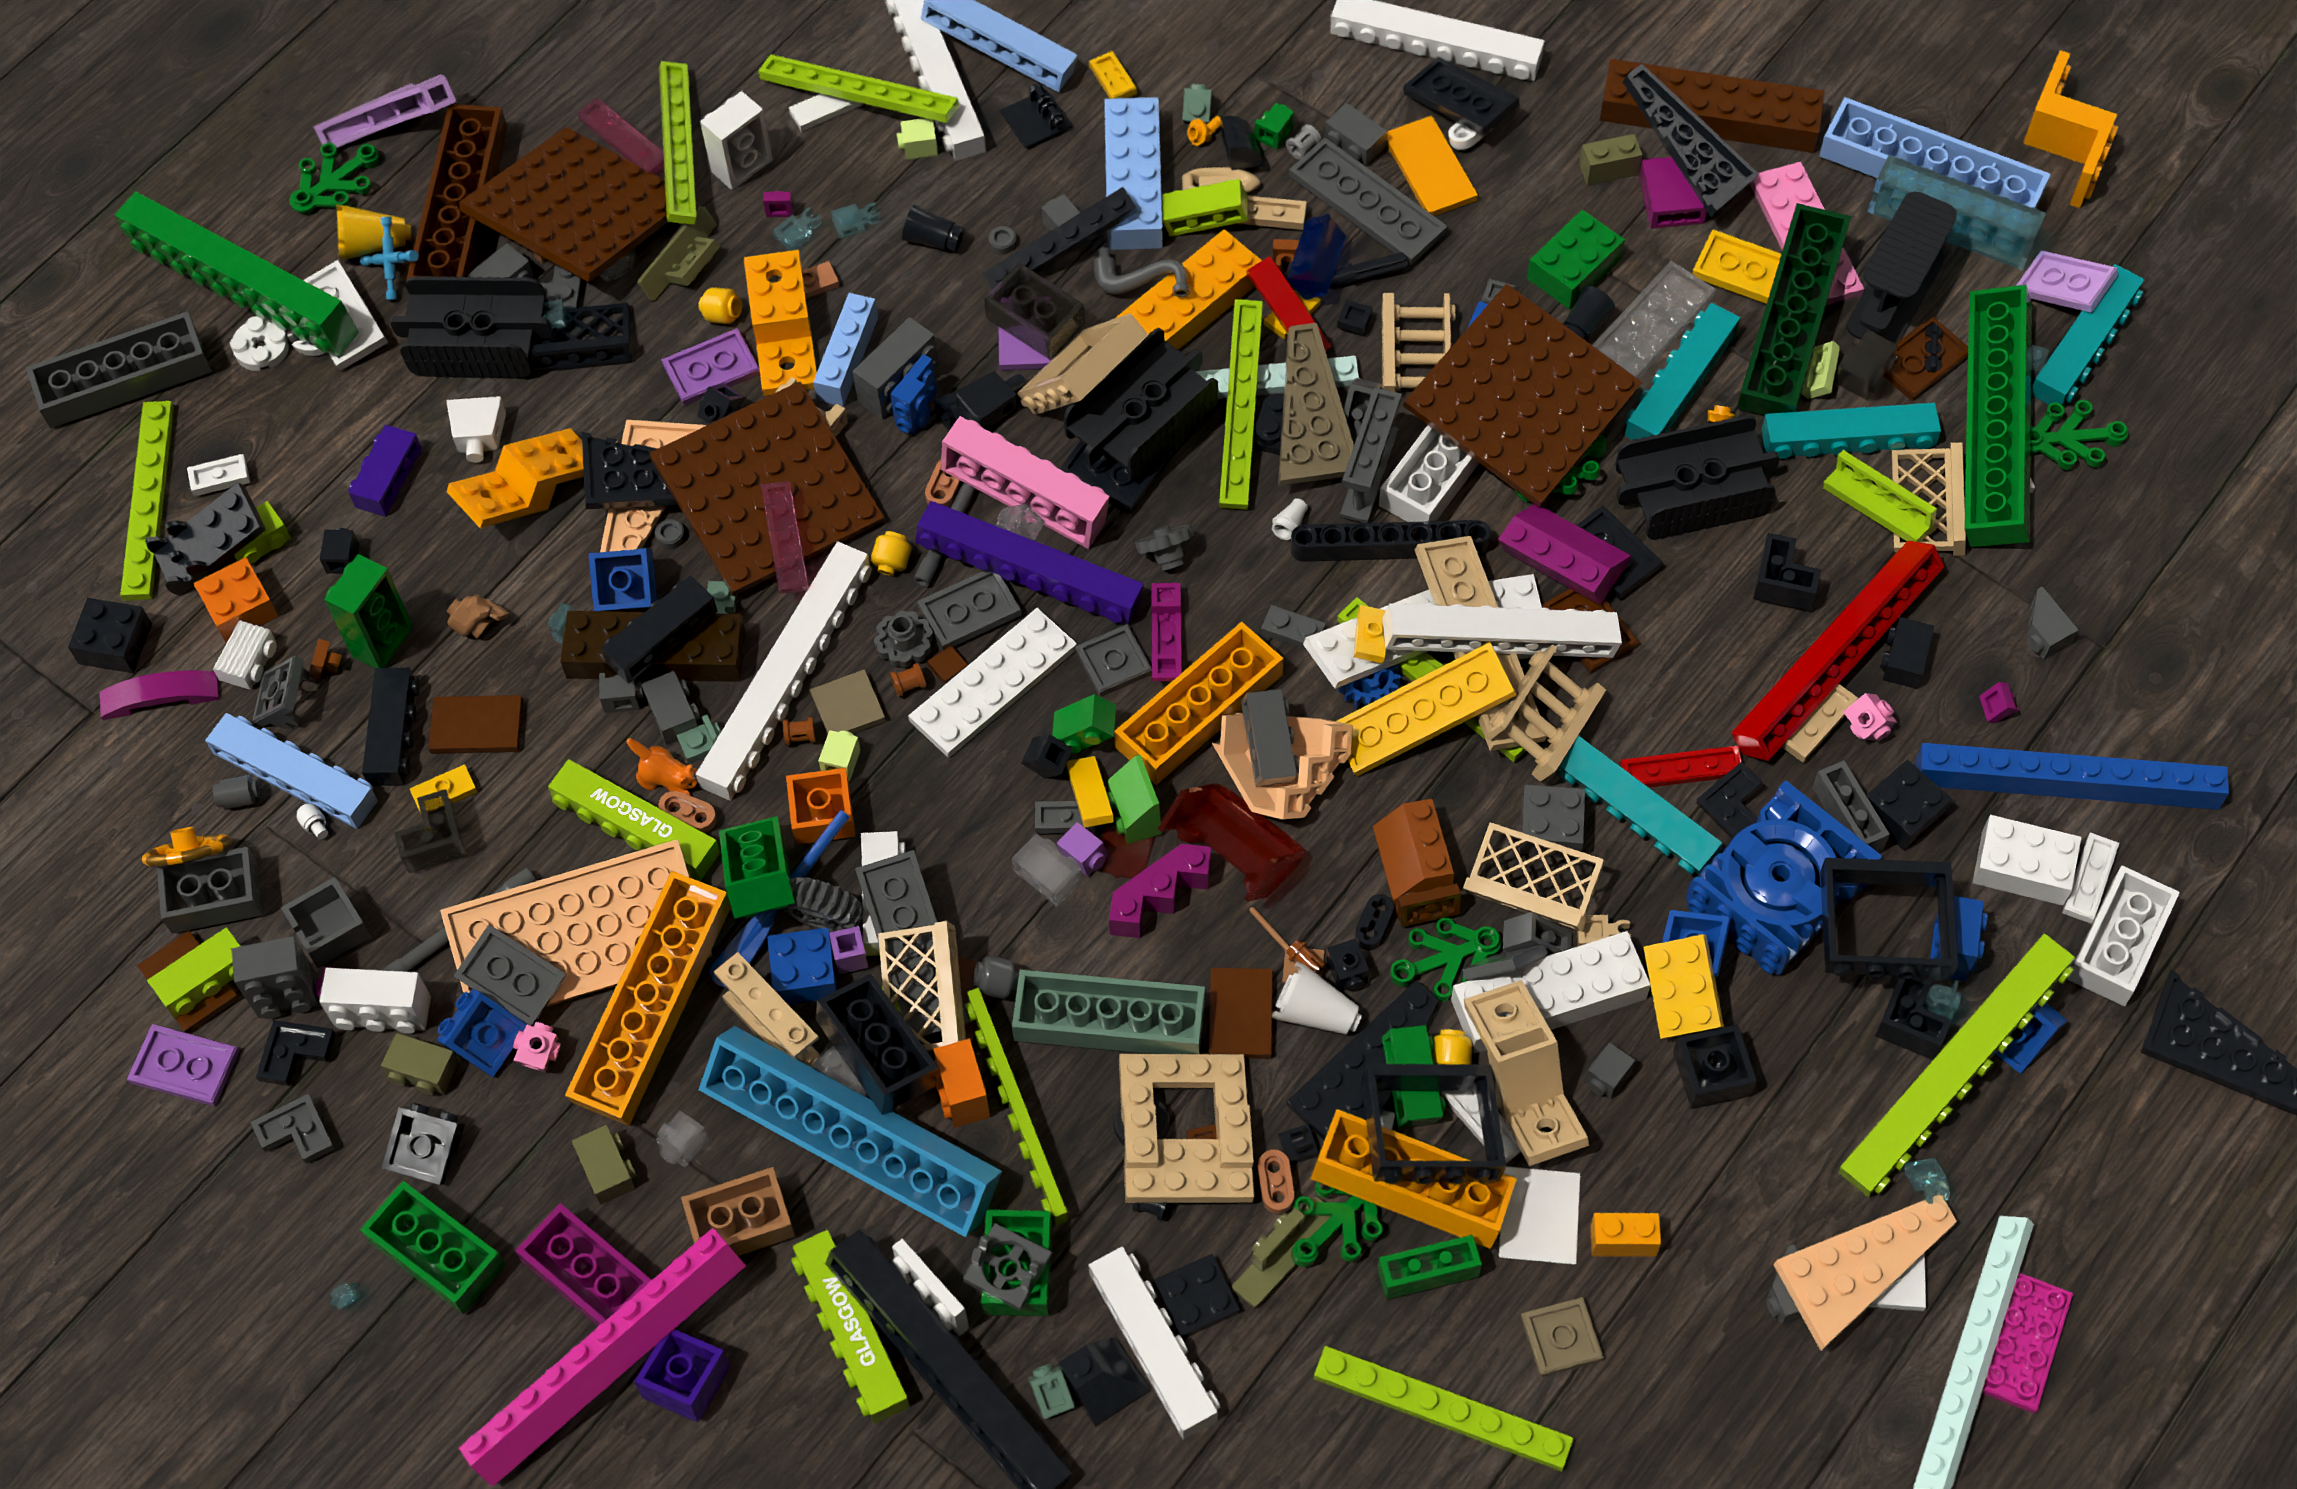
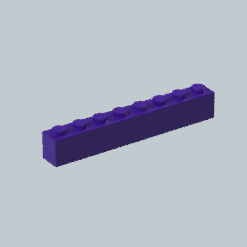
M930 501L917 524L915 543L920 544L924 548L933 549L948 555L954 560L969 563L980 570L996 573L1005 580L1015 581L1033 591H1040L1053 596L1059 601H1066L1081 607L1087 612H1094L1104 616L1112 622H1119L1124 625L1129 624L1141 601L1144 583L936 502Z

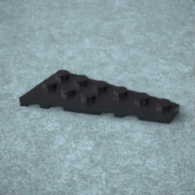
M1643 64L1639 65L1625 77L1623 84L1711 217L1759 176V173Z
M581 432L586 510L678 505L650 459V452L657 448L639 444L633 446L617 443V439L606 437V440L592 437L590 433Z
M2171 969L2166 978L2140 1053L2297 1115V1068L2286 1061V1056L2278 1050L2274 1052L2261 1042L2262 1038L2222 1007L2217 1008L2206 1000L2201 991L2195 987L2192 989L2179 979L2180 975Z
M1417 980L1413 982L1288 1099L1287 1106L1306 1124H1309V1127L1323 1140H1325L1336 1109L1366 1120L1361 1078L1367 1064H1386L1382 1036L1390 1029L1425 1025L1427 1027L1439 1000ZM1377 1091L1380 1116L1392 1096V1091Z

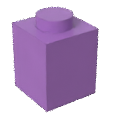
M1078 822L1057 842L1062 857L1087 877L1094 870L1096 871L1101 868L1108 856L1103 842Z
M859 926L829 933L838 974L869 968Z

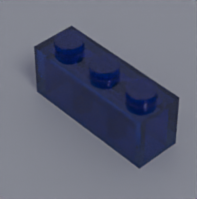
M1329 213L1320 217H1312L1306 221L1287 276L1288 281L1305 301L1328 293L1346 239V235Z

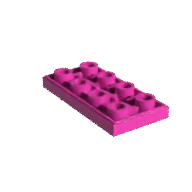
M2018 1273L1981 1392L1982 1394L2035 1414L2073 1293Z

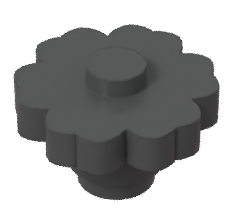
M1189 524L1170 528L1168 525L1153 530L1154 534L1135 542L1138 554L1154 552L1157 564L1161 565L1162 570H1168L1184 564L1182 557L1185 555L1181 543L1193 537L1194 533Z
M901 610L897 612L895 617L885 616L882 622L876 626L877 636L874 638V645L881 659H889L890 664L894 667L907 668L912 664V661L923 662L926 656L931 653L930 642L934 638L933 631L929 626L928 620H918L916 612Z

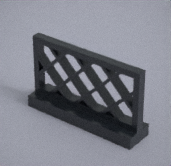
M619 303L543 311L542 317L547 318L553 328L552 337L549 339H534L540 344L531 345L528 359L531 373L632 362L629 304ZM623 313V316L615 322L608 318L612 314ZM588 316L595 318L589 324L581 321L584 317ZM559 319L567 320L560 328L553 324ZM604 323L609 326L602 333L595 330L598 325ZM575 325L581 330L572 336L567 331ZM615 331L622 334V336L609 337ZM587 334L595 337L593 339H583ZM560 337H563L564 339L568 340L563 342H555Z

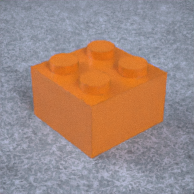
M246 557L193 583L226 643L239 620L261 626L279 617Z
M846 768L786 776L791 827L796 845L816 842L840 810L850 818L833 840L856 837L850 785Z
M970 1039L934 1048L935 1060L933 1061L938 1066L936 1089L939 1092L945 1119L951 1118L953 1126L956 1128L990 1118L986 1092Z

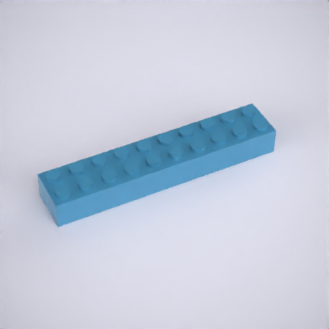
M736 1026L716 1038L698 1089L699 1091L964 1237H967L982 1224L1001 1176V1170L892 1111L881 1114L872 1100Z

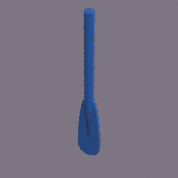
M842 810L837 813L792 873L791 879L796 877L804 878L850 818ZM770 909L759 912L726 946L712 964L710 970L711 978L717 985L726 987L714 974V971L737 952L751 964L766 940L780 910Z

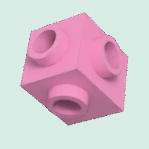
M1865 693L1843 711L1852 723L1850 725L1852 732L1859 739L1880 741L1891 733L1890 728L1897 723L1892 716L1894 713L1892 707L1885 700H1880L1877 694Z
M535 1022L534 1027L526 1025L524 1032L519 1030L513 1045L514 1049H518L514 1058L515 1063L546 1073L549 1061H556L561 1044L557 1043V1034L552 1033L553 1028ZM534 1043H542L539 1049H532Z

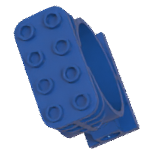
M1785 780L1778 787L1776 795L1760 810L1757 823L1740 831L1724 849V852L1722 854L1718 853L1713 858L1712 864L1707 865L1701 871L1700 876L1695 877L1690 882L1686 894L1687 907L1694 913L1730 917L1731 922L1727 937L1734 942L1736 948L1741 953L1749 954L1766 973L1780 975L1786 969L1787 964L1792 962L1798 956L1799 951L1805 949L1809 945L1810 940L1823 928L1820 870L1825 857L1881 860L1882 855ZM1741 866L1745 868V871H1744V884H1745V888H1744V886H1743V884H1742L1741 876H1740V867H1741ZM1773 876H1781L1785 881H1777ZM1815 876L1817 877L1820 883V887L1815 885ZM1833 882L1834 909L1837 900H1851L1861 889L1864 890L1869 884Z

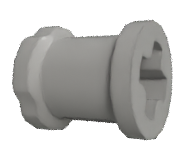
M1307 124L1302 127L1300 134L1295 138L1287 140L1286 147L1294 158L1301 159L1306 155L1307 151L1313 146L1315 147L1322 139L1318 131Z

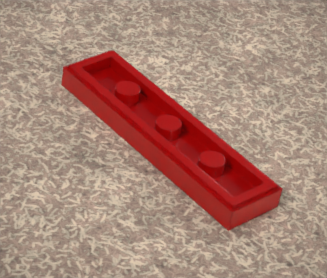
M1271 256L1247 269L1246 274L1287 334L1290 326L1315 323ZM1319 329L1325 352H1327L1332 346Z
M1737 745L1620 760V767L1650 788L1721 779L1742 760Z

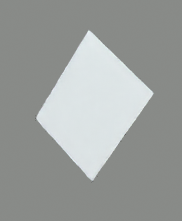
M1506 1167L1504 1174L1517 1178L1500 1230L1499 1257L1576 1264L1580 1173Z

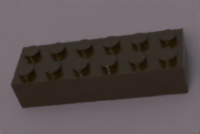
M567 611L560 661L566 678L599 679V673H605L607 678L618 675L605 662L601 647L604 646L607 639L625 629L632 619L640 617L645 612ZM714 614L640 674L636 680H652L674 671L678 681L684 679V681L741 682L746 633L742 615Z

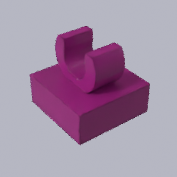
M1998 682L1979 696L1987 722L1997 723L2004 717H2011L2019 711V708L2015 707L2013 701L2015 695L2010 691L2008 683Z

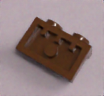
M1453 884L1449 886L1441 885L1431 890L1410 892L1404 896H1399L1398 903L1394 904L1400 926L1405 927L1460 914L1461 893L1458 884Z

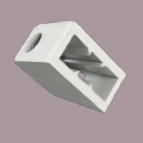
M501 397L447 400L451 431L457 450L459 452H466V459L474 463L481 462L484 457V451L496 450L499 447L506 416Z

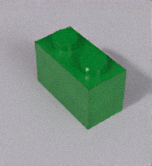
M1093 694L1054 712L1052 736L1073 749L1071 754H1076L1088 747L1098 745L1102 741L1114 737L1116 705Z

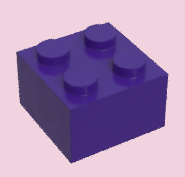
M673 1329L657 1343L634 1382L643 1399L695 1422H699L731 1367L724 1350Z

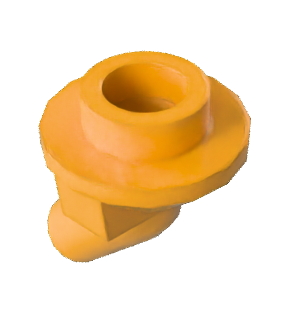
M1216 116L1207 125L1201 119L1191 121L1187 130L1190 142L1195 146H1201L1205 142L1210 141L1212 134L1221 127L1220 117Z
M1715 405L1714 410H1708L1707 421L1719 422L1725 419L1728 420L1736 417V414H1732L1729 407Z

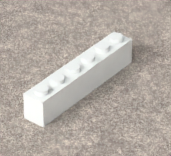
M1122 1246L1088 1264L1092 1280L1182 1439L1184 1440L1217 1422V1409L1220 1408L1219 1403L1211 1390L1206 1393L1201 1384V1381L1204 1380L1203 1375L1196 1363L1190 1365L1185 1354L1188 1353V1350L1180 1335L1174 1337L1169 1328L1172 1325L1170 1317L1164 1308L1158 1309L1153 1300L1156 1298L1154 1289L1148 1280L1143 1282L1138 1272L1141 1271V1268L1132 1253L1127 1255Z

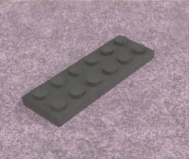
M1327 138L1320 141L1289 169V177L1394 254L1403 252L1409 265L1416 262L1447 233V225Z
M914 850L855 868L878 943V933L931 926L937 923ZM932 933L921 935L914 944L924 954L933 945ZM913 936L904 937V938H906L908 941H910ZM899 938L887 940L888 953L896 959L907 944ZM911 948L901 963L910 971H913L923 957ZM933 954L931 959L935 962V957ZM889 959V965L891 966L893 961ZM927 962L917 976L929 985L936 976V967ZM898 966L891 974V984L899 989L909 977V974ZM914 979L904 994L916 1002L926 988ZM936 984V986L933 989L938 992ZM930 992L920 1007L932 1016L939 1007V998ZM900 997L897 1003L901 1015L904 1017L912 1005ZM962 1001L964 1025H968L969 1019ZM916 1010L907 1024L919 1033L929 1018L919 1010ZM939 1015L936 1020L941 1023V1019H940V1015ZM933 1023L923 1038L940 1034L942 1030Z

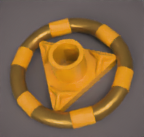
M194 827L180 828L170 832L172 843L161 845L146 852L142 856V862L150 867L185 863L222 852L231 846L232 839L225 834L196 836Z

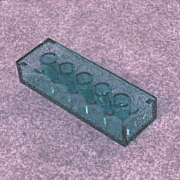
M1891 155L1888 156L1877 178L1868 208L1869 213L1891 221L1903 198L1908 193L1921 192L1952 205L1957 211V219L1945 240L1946 242L2023 270L2046 216L2045 212L2039 211L2034 207H2028L2007 197L1993 194L1980 187L1969 185L1956 178L1942 175L1929 168H1923Z

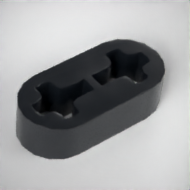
M1376 894L1370 897L1357 924L1355 938L1359 947L1363 950L1370 951L1378 948L1389 927L1394 913V903L1387 895ZM1380 904L1384 905L1385 911L1381 912L1378 919L1375 918V908H1378ZM1370 926H1373L1374 937L1365 940L1364 933H1367Z

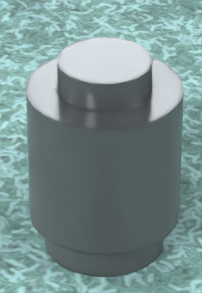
M250 775L223 779L218 784H213V797L217 807H224L225 809L255 804L256 798L260 797V789L257 780H252Z

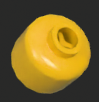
M712 287L707 289L703 297L700 298L699 310L704 319L709 323L731 324L741 314L742 301L733 289Z
M887 531L885 535H880L876 538L871 562L878 567L877 571L879 573L894 576L895 572H902L906 569L912 549L911 545L907 542V537L896 532Z
M1441 1030L1440 1035L1432 1039L1433 1052L1431 1054L1433 1064L1471 1065L1473 1043L1470 1038L1465 1036L1464 1031Z

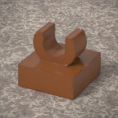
M1274 239L1273 261L1276 262L1279 270H1281V263L1283 262L1291 263V271H1295L1297 263H1300L1301 240Z
M318 639L309 677L320 679L323 669L331 673H337L342 655L333 652L327 653L329 641Z

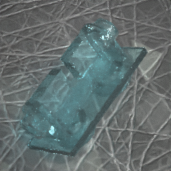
M1955 980L1952 988L1943 985H1933L1922 1008L1952 1020L1954 1011L1957 1012L1961 999V994L1956 993L1958 981Z

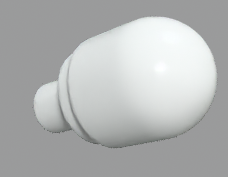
M314 804L302 805L296 815L302 828L309 834H315L320 840L327 837L326 820L320 809Z

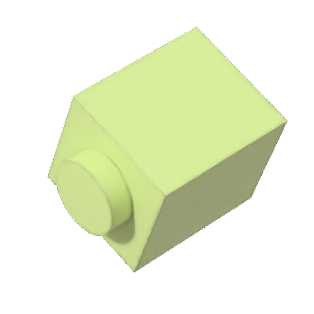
M924 118L901 122L902 133H897L899 149L905 150L906 160L938 155L932 119Z
M829 730L818 760L821 771L846 768L848 780L850 781L861 751L858 737L847 731L836 732Z

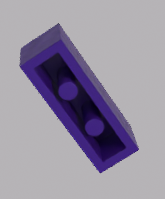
M385 424L381 433L375 437L369 456L363 459L357 478L353 479L350 483L349 495L355 508L384 517L387 516L422 450L416 433Z

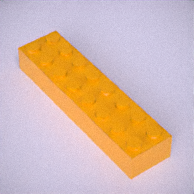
M671 870L567 1089L565 1096L573 1104L627 1126L630 1125L731 909L727 892Z

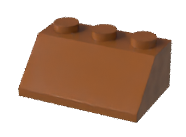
M1433 799L1404 803L1373 825V832L1394 904L1398 903L1399 896H1404L1410 892H1422L1441 885H1453L1454 872Z

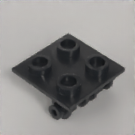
M1038 83L1030 86L1029 97L999 110L1024 148H1028L1072 127L1047 89Z

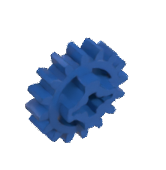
M1395 664L1338 687V692L1344 693L1345 702L1353 699L1355 708L1360 703L1366 706L1398 689L1401 677L1398 674L1399 666Z

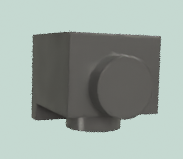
M599 673L600 702L604 713L640 710L639 699L644 698V691L641 685L643 681H636L635 678L628 684L619 675L607 678L605 673Z

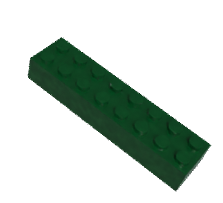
M1796 203L1742 385L1737 409L1764 416L1765 414L1796 411L1851 216Z

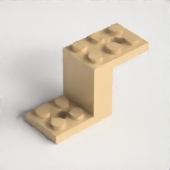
M1520 980L1463 999L1465 1010L1488 1051L1497 1107L1528 1165L1531 1166L1589 1146L1588 1137L1563 1094L1557 1040L1524 982ZM1502 1012H1507L1511 1014L1507 1017L1498 1016V1014ZM1543 1127H1549L1553 1129L1551 1132L1547 1133L1539 1131Z

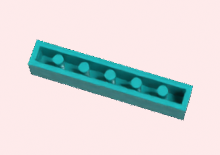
M2116 264L2113 265L2118 270V276L2092 313L2086 311L2080 313L2036 377L2031 389V396L2048 405L2057 402L2063 406L2066 401L2072 402L2079 389L2076 385L2079 382L2084 384L2092 371V368L2089 367L2091 363L2097 364L2105 351L2102 348L2104 344L2110 345L2118 332L2115 329L2117 325L2123 326L2131 313L2129 307L2131 305L2136 307L2141 300L2144 292L2140 289L2145 279Z
M1712 302L1705 311L1701 310L1698 313L1693 324L1695 326L1691 331L1686 330L1681 338L1679 349H1673L1669 354L1665 369H1659L1652 381L1653 386L1650 390L1646 388L1643 391L1636 410L1632 408L1628 412L1624 423L1627 425L1625 437L1633 440L1668 433L1737 334L1741 317Z
M1935 403L1765 414L1761 429L1765 453L1775 451L1780 459L1790 456L1838 455L1842 450L1847 453H1871L1879 450L1928 449L1936 447L1941 433Z
M1577 736L1558 767L1559 771H1561L1558 775L1571 786L1577 783L1585 789V796L1592 802L1597 803L1599 800L1607 806L1606 812L1616 820L1620 821L1623 818L1631 824L1629 829L1642 839L1647 836L1655 842L1653 847L1666 857L1671 854L1679 860L1677 865L1690 875L1695 872L1700 876L1701 871L1707 865H1711L1713 858L1723 851V843L1583 738Z

